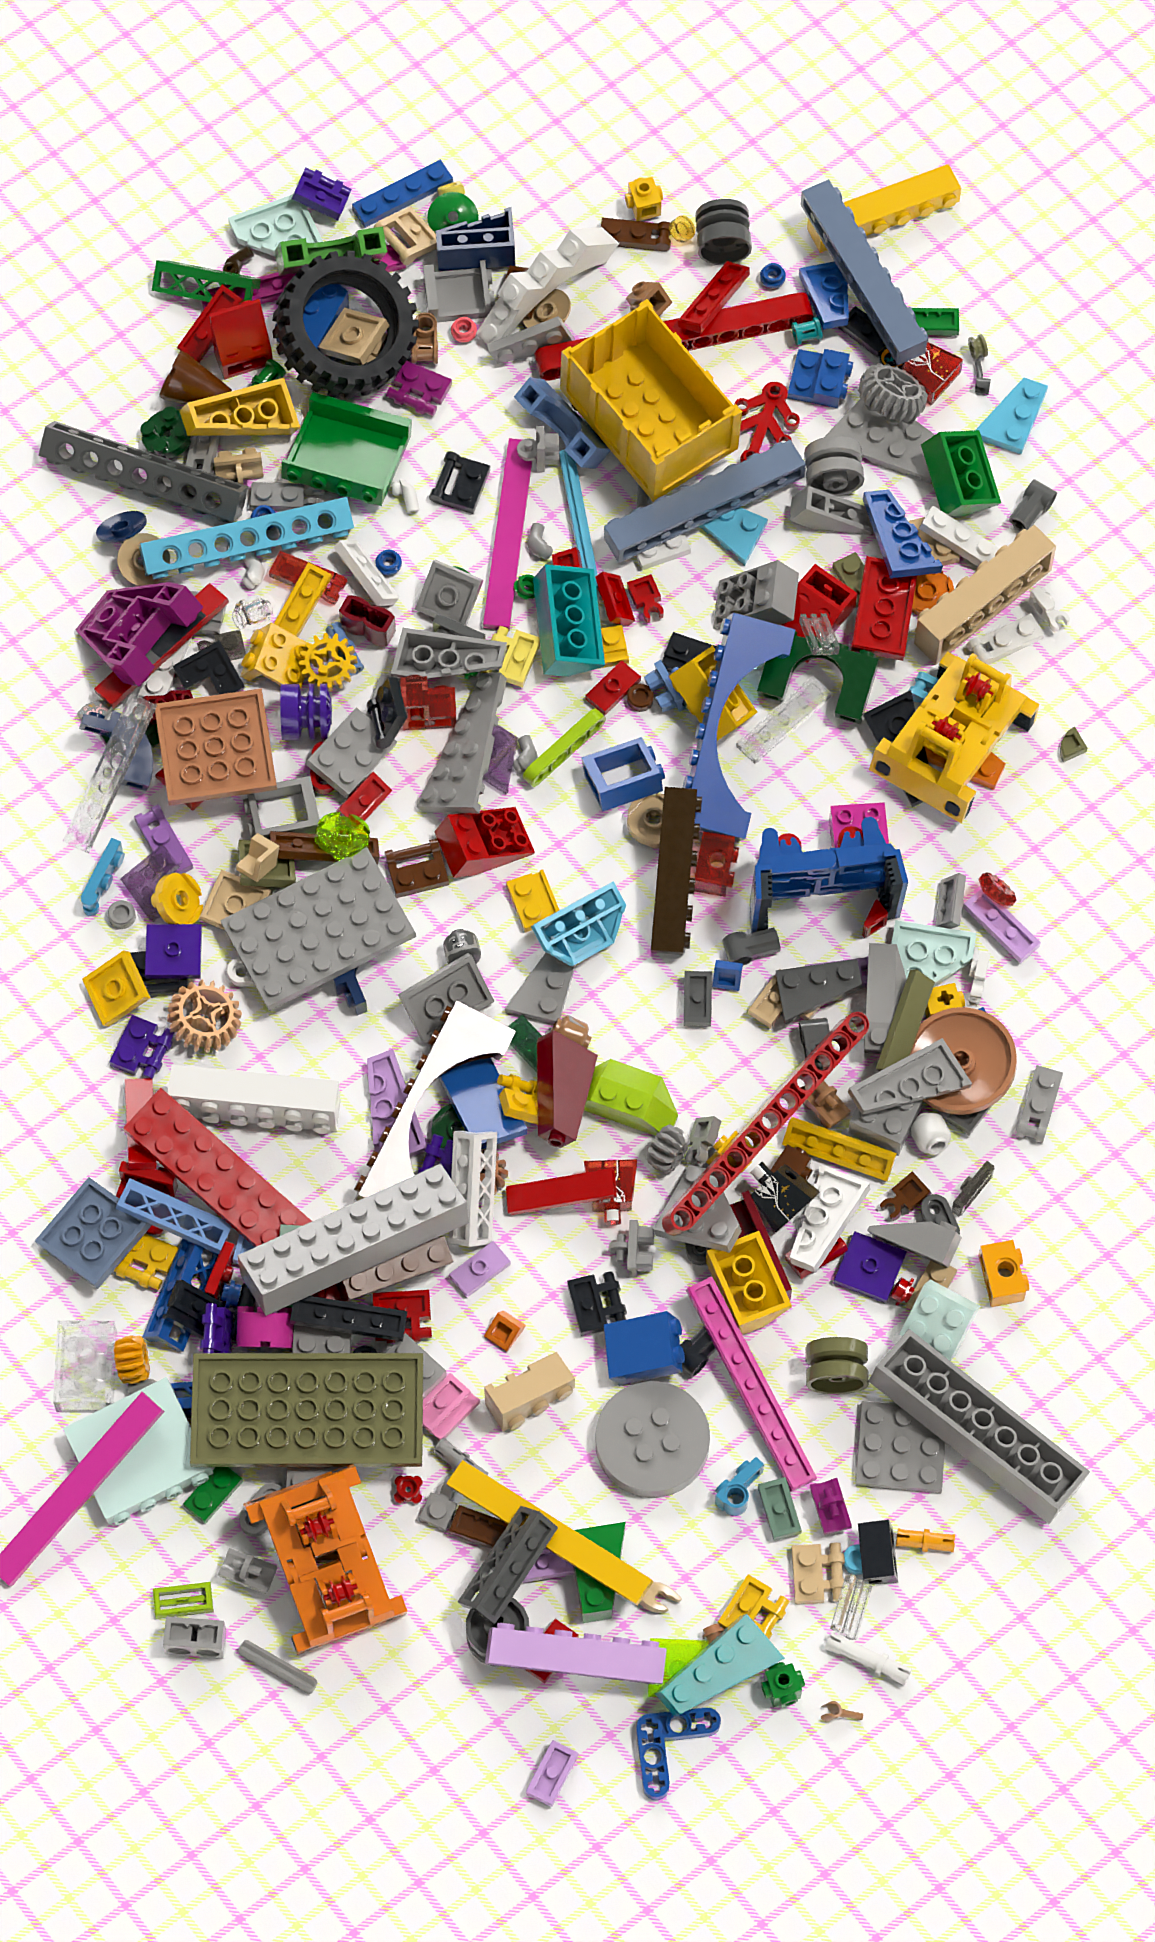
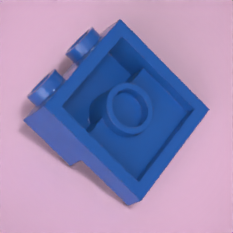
M798 349L787 398L838 408L840 399L845 400L848 384L844 383L845 378L851 377L854 362L849 361L850 354L824 349L823 354Z

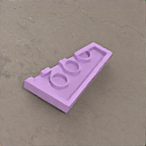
M393 1049L367 1058L371 1098L370 1109L373 1124L372 1136L374 1151L379 1152L383 1144L378 1140L386 1126L391 1128L395 1118L391 1117L398 1102L403 1104L407 1094L403 1093L406 1083ZM415 1110L409 1128L410 1157L424 1153L427 1145Z

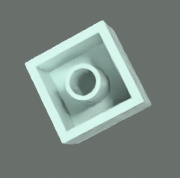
M930 1279L923 1285L899 1335L903 1336L910 1329L951 1361L956 1356L980 1305Z

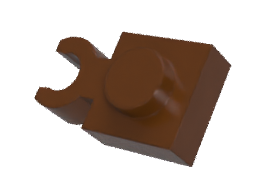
M912 1171L891 1189L896 1196L883 1200L880 1207L884 1211L887 1207L894 1206L895 1211L889 1217L892 1221H895L901 1216L902 1209L905 1206L912 1212L932 1193Z

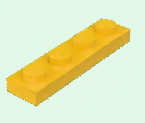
M792 1116L782 1142L784 1146L788 1144L793 1148H802L809 1155L884 1181H888L897 1155L895 1152Z

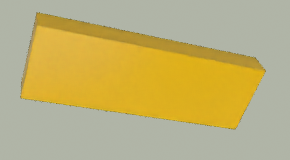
M308 562L274 624L299 637L329 584L332 575Z

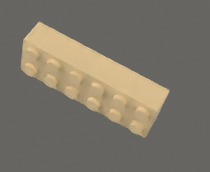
M1035 525L1028 530L1023 529L1020 531L1010 545H1003L996 552L994 558L989 562L987 560L982 562L972 576L962 578L951 593H944L937 600L935 606L931 609H924L918 615L914 644L937 665L947 651L950 653L1052 571L1056 545Z

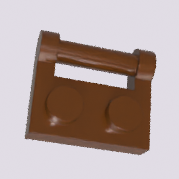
M437 838L429 840V843L394 852L392 849L384 851L396 898L449 885L448 875ZM432 853L433 859L397 868L396 862Z

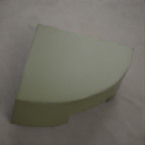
M1075 726L1067 731L1061 742L1060 756L1063 763L1086 753L1088 749Z

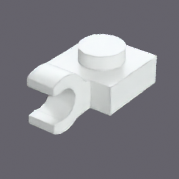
M1040 585L1031 590L1028 603L1043 622H1048L1053 632L1056 633L1059 630V625L1055 622L1056 620H1062L1066 626L1069 625V615L1065 611L1054 609L1055 601L1049 592H1044Z

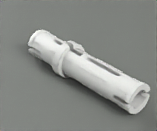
M834 1632L831 1633V1638L828 1639L825 1646L826 1650L875 1671L874 1674L879 1677L882 1674L905 1686L912 1668L889 1659V1655L885 1653L882 1655Z

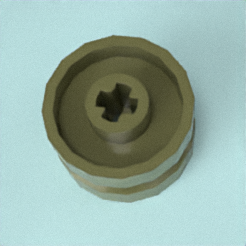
M826 1337L807 1343L805 1347V1361L810 1367L806 1370V1386L809 1390L817 1393L839 1395L859 1392L868 1387L869 1370L863 1366L868 1361V1345L866 1342L850 1337Z

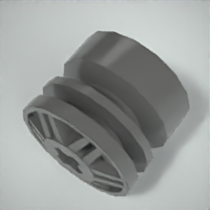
M716 199L702 204L696 210L698 255L702 260L715 265H724L726 261L738 263L751 254L752 242L749 231V210L744 203L734 199Z

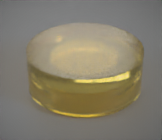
M680 215L670 222L669 230L676 241L685 243L694 237L695 226L687 216Z

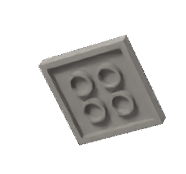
M862 1401L855 1486L941 1494L945 1442L897 1404Z

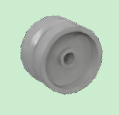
M829 436L819 438L808 444L804 450L807 486L836 496L846 495L858 490L865 480L864 468L861 464L863 458L860 443L850 437Z

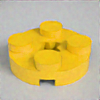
M176 872L163 876L156 885L155 893L151 896L153 907L157 909L159 915L167 924H194L199 919L203 910V904L200 905L199 896H202L201 889L196 880L186 873L179 874ZM176 895H180L181 898L179 902L181 903V905L178 904L176 900Z

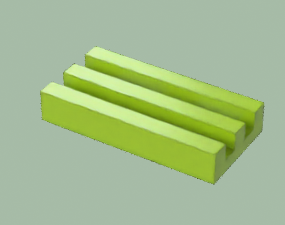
M211 1582L153 1588L156 1619L214 1612ZM206 1591V1595L180 1597L165 1600H160L159 1597L165 1595ZM207 1602V1604L162 1610L160 1608L167 1606Z

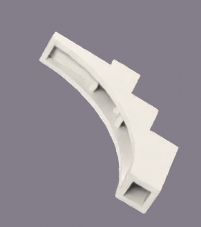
M602 227L570 229L557 250L540 251L527 272L509 274L497 292L500 296L476 332V335L486 344L509 336L521 320L542 299L562 283L586 269L606 264L619 243Z

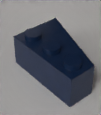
M512 206L505 208L503 213L491 217L489 214L481 216V220L469 224L464 221L437 230L438 271L479 268L480 261L485 260L486 268L516 266Z

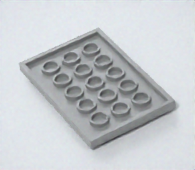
M367 847L220 920L269 1011L417 937L415 930Z

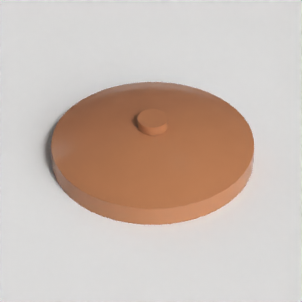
M957 1007L937 1012L920 1024L910 1055L943 1038L972 1082L970 1088L923 1099L926 1104L936 1110L949 1114H972L991 1107L1007 1093L1016 1075L1017 1053L1011 1034L997 1018L982 1010Z

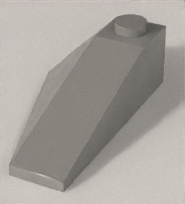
M869 943L866 1017L869 1020V1029L864 1037V1053L881 1054L907 980L897 944Z

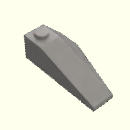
M403 627L391 676L421 680L500 669L503 665L507 642Z

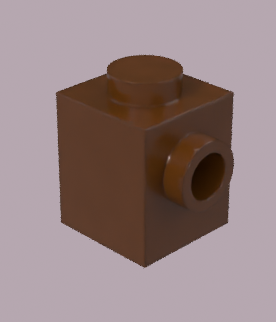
M788 1144L771 1168V1171L774 1173L784 1164L788 1165L805 1180L809 1179L813 1171L810 1169L811 1158L808 1153L802 1148H793Z

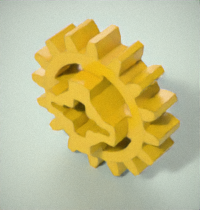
M324 633L321 640L316 635L313 636L315 643L306 642L307 651H300V656L304 659L299 661V667L304 669L301 672L303 678L309 677L308 684L317 683L319 691L320 684H327L329 692L333 691V685L336 684L342 689V681L351 682L349 673H356L357 671L356 667L352 665L358 663L357 656L353 655L355 653L354 647H347L349 643L346 638L340 642L339 636L336 633L332 639L328 637L327 633ZM338 650L343 652L346 660L338 656ZM329 659H332V660H333V662H329L327 665H324V663H323V662H325V663L328 662ZM311 664L318 668V675L311 669Z

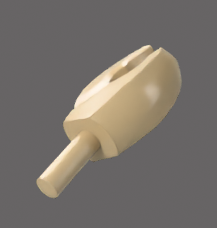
M653 1581L639 1604L649 1611L665 1613L669 1609L655 1600L656 1596L662 1595L666 1599H671L678 1603L681 1602L682 1598L669 1586Z

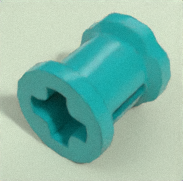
M814 317L812 321L797 324V322L791 323L793 338L797 346L801 345L803 341L812 339L819 341L823 339L818 317Z

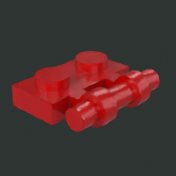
M429 1290L373 1293V1306L408 1311L406 1321H411V1328H405L404 1334L406 1333L415 1342H421V1339L432 1338L431 1327H420V1321L431 1320ZM375 1337V1342L387 1341V1344L395 1343L394 1340Z

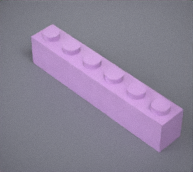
M497 1623V1628L492 1627L489 1629L486 1665L654 1685L663 1684L666 1648H660L659 1642L642 1640L641 1645L630 1644L629 1638L613 1637L612 1642L602 1641L601 1635L584 1633V1638L572 1637L573 1632L555 1630V1635L543 1634L544 1628L526 1626V1631L514 1630L515 1625Z

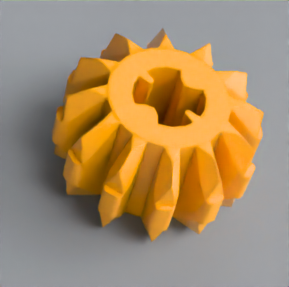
M130 1335L116 1340L113 1350L118 1377L122 1383L135 1384L148 1379L150 1375V1359L144 1339L141 1336Z

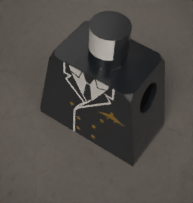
M762 1161L750 1172L761 1184L751 1194V1197L775 1233L820 1193L817 1188L785 1164L773 1173Z

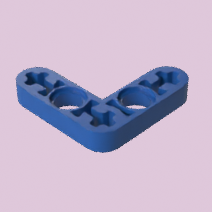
M708 1707L689 1709L675 1716L670 1711L650 1713L639 1718L636 1734L644 1793L649 1799L661 1800L669 1792L670 1781L665 1741L715 1735L719 1731L721 1724L720 1714L715 1709ZM706 1715H709L710 1720L716 1721L712 1723L710 1729H706L705 1724H696V1731H691V1716H695V1722H702ZM675 1718L684 1719L687 1723L686 1730L680 1733L674 1732L670 1727L671 1721ZM646 1722H651L652 1726L658 1728L653 1731L654 1742L660 1740V1744L648 1743L647 1731L641 1730V1728L646 1726ZM657 1750L662 1757L660 1762L655 1765L647 1763L644 1758L646 1752ZM658 1771L659 1784L665 1785L660 1788L659 1793H655L653 1788H648L653 1783L652 1772Z

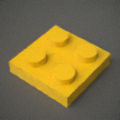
M121 951L82 978L103 1026H111L150 999L129 951Z

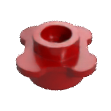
M901 1277L896 1283L890 1297L896 1300V1306L903 1301L907 1303L915 1290L911 1286L914 1282L913 1278L907 1281Z
M400 1475L395 1478L394 1483L397 1486V1492L394 1494V1500L397 1503L401 1504L404 1501H412L414 1504H418L421 1502L420 1487L423 1484L421 1477ZM406 1488H411V1491L407 1492Z

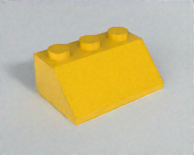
M713 645L668 676L672 681L673 688L681 694L687 703L690 713L695 715L700 723H702L704 713L701 712L704 698L709 696L711 688L707 686L710 672L712 670L715 671L717 663L714 660L715 648ZM739 684L735 686L722 709L717 729V741L757 713V710Z
M759 1231L737 1239L730 1253L715 1249L707 1250L706 1264L742 1335L765 1327L792 1308Z

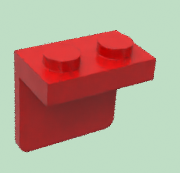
M121 1161L119 1167L121 1182L116 1197L120 1199L130 1178L175 1198L178 1188L177 1178L166 1168L128 1170V1162ZM152 1225L146 1233L160 1236L164 1230Z

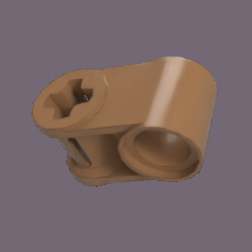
M420 313L415 317V320H419V328L414 332V336L418 338L416 345L412 348V363L416 364L417 361H433L434 364H438L437 320L431 313ZM423 327L431 328L428 331L421 330Z

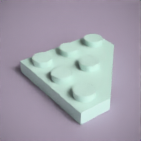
M293 194L228 217V223L238 244L248 245L252 249L275 256V249L282 241L306 238L307 243L323 242L307 206L292 200Z
M895 920L891 944H897L906 979L910 970L917 969L933 980L935 987L972 963L977 933Z

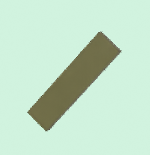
M917 969L910 970L876 1066V1070L879 1072L910 1056L935 984L933 980Z

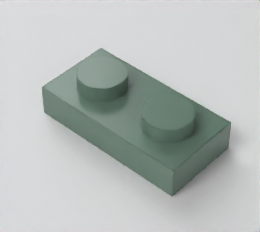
M786 1477L758 1484L757 1488L773 1541L801 1534L802 1529Z

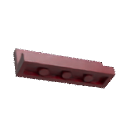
M750 1191L742 1192L740 1201L730 1204L742 1230L738 1239L757 1231L760 1232L788 1298L791 1300V1285Z

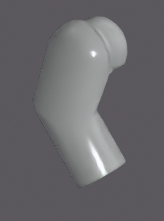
M524 735L518 739L522 753L513 762V767L518 773H523L538 758L530 735Z

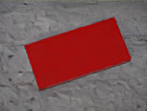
M866 556L851 651L859 652L860 650L874 653L875 656L900 661L904 660L917 575L890 578L884 559Z

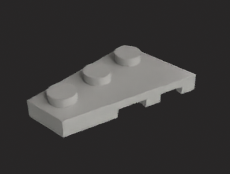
M558 316L488 343L487 347L490 355L498 364L532 357L534 352L542 347L573 341L575 338Z
M545 952L505 1008V1013L554 1025L557 1018L561 1019L576 965L571 967Z

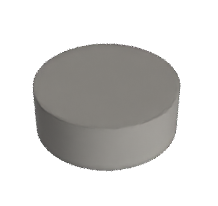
M124 900L111 904L108 909L109 922L117 929L129 928L136 919L133 905Z

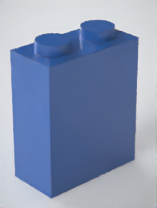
M668 1311L604 1324L609 1379L617 1385L621 1386L683 1373L682 1363L685 1361V1355L679 1340V1336L682 1335V1326L679 1319Z

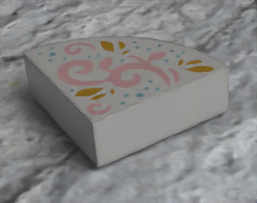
M98 700L83 706L77 715L78 718L82 719L83 714L89 715V712H96L104 715V719L107 720L113 708L104 700Z

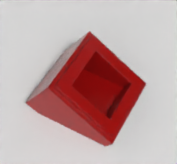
M878 899L873 903L863 924L862 936L864 938L869 937L887 925L888 912Z

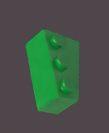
M626 1522L575 1530L621 1559ZM573 1566L583 1623L612 1619L616 1592Z

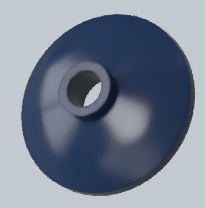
M127 511L116 514L99 525L96 530V536L101 542L123 543L126 539L138 534L146 526L147 518L140 511Z

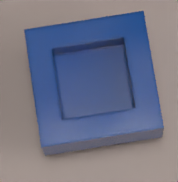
M716 960L712 987L739 991L743 964Z

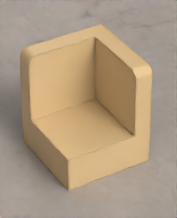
M257 833L251 838L248 855L237 864L236 870L258 882L276 866L280 846Z

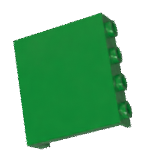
M312 392L309 398V411L287 460H282L281 478L293 483L311 486L318 490L333 492L343 497L358 499L368 504L382 506L411 438L412 419Z

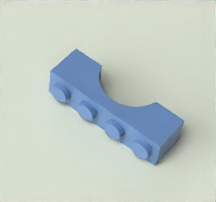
M529 377L515 394L514 398L530 415L540 419L556 433H559V436L565 443V451L581 468L596 469L610 452V449L594 430L544 379Z

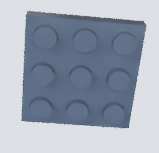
M88 1177L36 1238L35 1242L47 1253L99 1289L152 1225L115 1209L119 1198Z

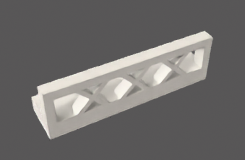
M454 1131L451 1180L467 1202L469 1223L450 1231L448 1243L472 1247L488 1245L492 1242L497 1132L473 1133ZM487 1139L486 1151L482 1154V1140ZM484 1168V1169H485V1178H484L483 1181L481 1182V1181H480V1172H481L482 1169ZM483 1196V1197H484V1205H483V1207H482L481 1210H480V1209H479V1200H480V1198ZM482 1224V1238H477V1228Z

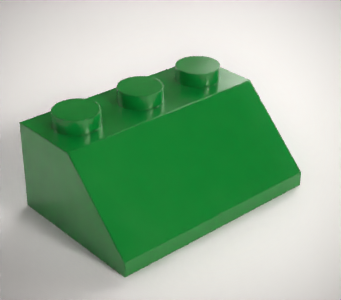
M979 430L938 432L921 444L942 512L950 517H963L1001 504Z

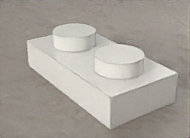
M683 533L635 557L643 571L691 554V547Z

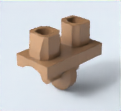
M823 1081L807 1098L804 1105L819 1117L820 1123L826 1129H830L849 1116L851 1110L836 1095L837 1089L834 1086L829 1087Z

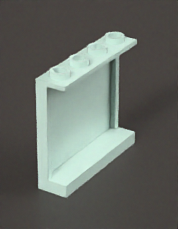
M167 1377L63 1428L80 1463L141 1392H144L165 1411L93 1493L109 1524H122L131 1518V1514L139 1510L141 1512L148 1511L157 1505V1501L165 1497L167 1499L177 1497L183 1493V1488L191 1484L193 1486L201 1485L209 1480V1475L213 1474L210 1467L190 1466L191 1426Z

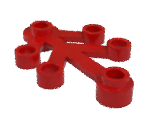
M769 382L763 387L762 394L748 400L739 398L735 401L734 405L746 406L745 409H741L742 416L747 415L749 410L765 404L762 412L741 421L740 435L742 432L757 426L749 449L741 454L740 463L747 460L746 457L759 453L768 429L776 443L792 441L789 435L783 433L773 416L774 410L777 408L784 418V427L787 430L794 431L799 427L800 417L798 414L791 412L787 405L788 391L782 383ZM776 391L779 392V394L773 395L770 392ZM793 419L796 423L790 424L787 421Z

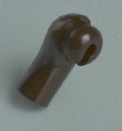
M247 245L227 258L223 271L240 274L243 264L254 257L250 247Z

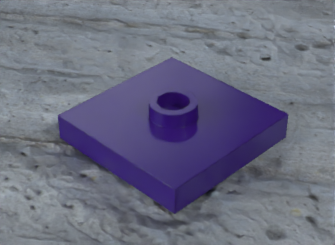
M147 924L145 978L201 979L202 924Z
M854 1231L848 1245V1251L845 1252L834 1279V1284L886 1304L907 1251Z

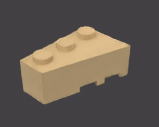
M554 1352L528 1365V1370L518 1376H515L514 1373L505 1377L507 1382L495 1388L492 1383L484 1386L485 1405L503 1432L509 1428L514 1430L520 1427L528 1416L533 1413L535 1415L543 1413L549 1408L551 1402L556 1399L563 1400L573 1393L575 1378L558 1352Z

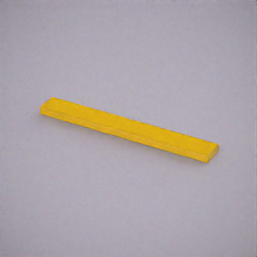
M464 1460L460 1462L446 1483L448 1487L507 1524L510 1523L520 1506L540 1511L558 1527L545 1547L546 1549L638 1606L653 1583V1580ZM527 1516L525 1517L520 1526H522L525 1523V1521L528 1518Z

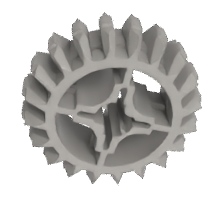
M880 363L871 365L863 373L857 390L860 393L859 397L865 401L864 404L872 408L871 411L878 412L880 416L883 415L888 420L895 419L897 422L902 420L907 423L910 420L915 421L923 413L928 397L926 388L921 385L920 380L914 378V375L908 374L906 370H901L897 366L891 367L889 364L882 365Z

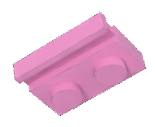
M449 1373L423 1399V1427L440 1441L442 1438H446L480 1404V1399L475 1397L453 1374Z

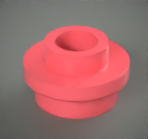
M468 317L458 318L451 326V334L459 342H469L476 336L477 326ZM463 329L468 330V332L462 333L460 331Z

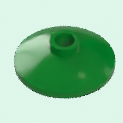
M447 192L438 196L431 203L427 214L428 226L435 234L437 230L464 221L469 224L479 220L478 210L474 202L466 195L458 192ZM451 212L457 213L458 219L456 221L449 220L448 215Z

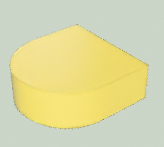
M461 181L449 183L437 189L439 196L447 192L466 194Z

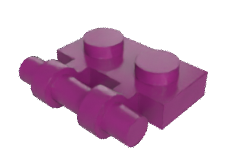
M406 361L394 379V386L401 389L396 390L389 387L386 397L393 399L394 403L400 406L404 404L410 406L422 415L426 413L434 416L437 406L430 403L433 401L437 404H442L452 386V379ZM411 392L413 394L420 396L421 398L418 399L413 396H410L409 394Z

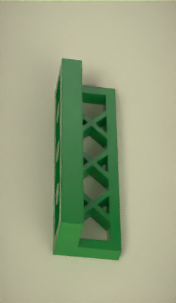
M156 260L151 291L210 302L213 297L206 287L213 282H217L220 286H225V284L232 285L228 288L231 291L237 287L246 288L244 301H252L253 289H260L261 278L170 260ZM162 272L170 273L175 281L169 288L160 287ZM189 277L194 278L199 285V288L192 293L188 292L182 284Z

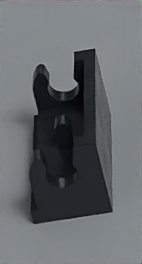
M890 1520L858 1523L863 1580L869 1581L870 1585L899 1583L894 1533Z

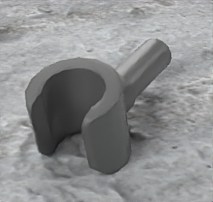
M977 360L974 362L976 369L975 392L989 394L991 379L983 378L981 361Z

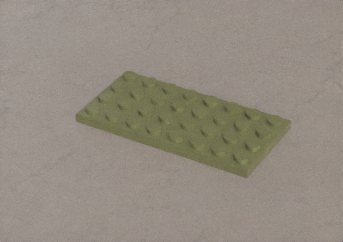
M193 1353L190 1466L343 1467L353 1464L355 1467H422L423 1353Z

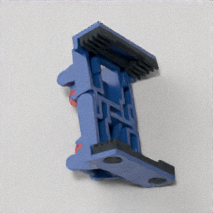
M873 817L864 818L861 823V829L855 826H848L842 829L838 836V848L802 852L801 841L796 835L784 833L778 837V832L774 828H766L762 832L760 857L755 865L750 895L751 933L768 929L767 910L772 907V900L810 897L815 894L820 896L876 888L878 898H880L879 902L888 912L887 920L900 918L909 883L900 849H895L891 843L886 844L878 822Z

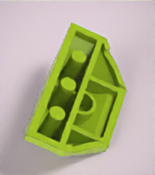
M613 1059L595 1066L584 1111L654 1136L664 1126L669 1124L675 1126L678 1112L663 1077Z

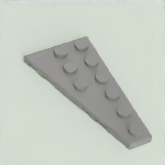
M860 398L825 435V437L845 436L853 438L861 445L862 457L868 459L870 463L904 475L909 473L921 478V481L927 483L931 482L921 444L935 434L916 420H910L908 423L902 420L901 422H897L895 419L888 420L887 417L880 416L878 412L871 411L872 408L864 404L865 401Z
M501 672L481 673L475 688L466 702L465 708L455 724L452 735L445 745L443 753L433 769L429 782L416 806L423 813H480L481 805L478 803L479 795L484 794L483 775L489 769L495 739L492 736L493 727L498 725L499 720L496 716V711L502 704L507 680Z

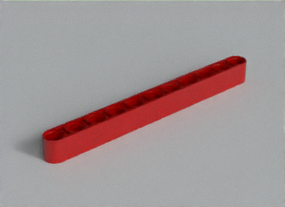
M798 292L723 308L702 333L679 328V318L663 322L673 334L676 332L682 339V345L688 351L789 330L792 327L791 323L797 322V324L812 321L814 315L808 295L804 292ZM587 338L545 346L536 350L534 358L540 379L545 381L560 379L562 351L570 346L573 348Z
M852 1012L834 1026L662 1218V1227L666 1233L672 1236L680 1235L689 1230L867 1033L869 1020L866 1015L861 1012ZM849 1021L856 1025L857 1032L851 1030ZM832 1040L838 1043L840 1051H836L833 1048ZM815 1059L821 1062L822 1071L815 1066ZM797 1079H801L805 1083V1090L798 1086ZM780 1098L787 1101L788 1109L781 1106ZM763 1117L770 1121V1129L764 1126ZM745 1136L753 1141V1148L746 1145ZM727 1156H731L735 1160V1168L728 1164ZM710 1175L717 1179L718 1187H714L710 1183ZM692 1195L699 1198L700 1207L693 1204ZM674 1215H678L682 1219V1227L676 1225Z

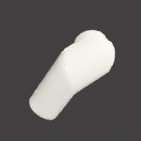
M399 479V482H392V493L394 496L402 494L407 513L419 511L415 488L404 479Z
M249 552L245 553L246 559H243V562L249 568L247 576L243 578V584L247 588L253 589L262 582L265 569L255 554Z

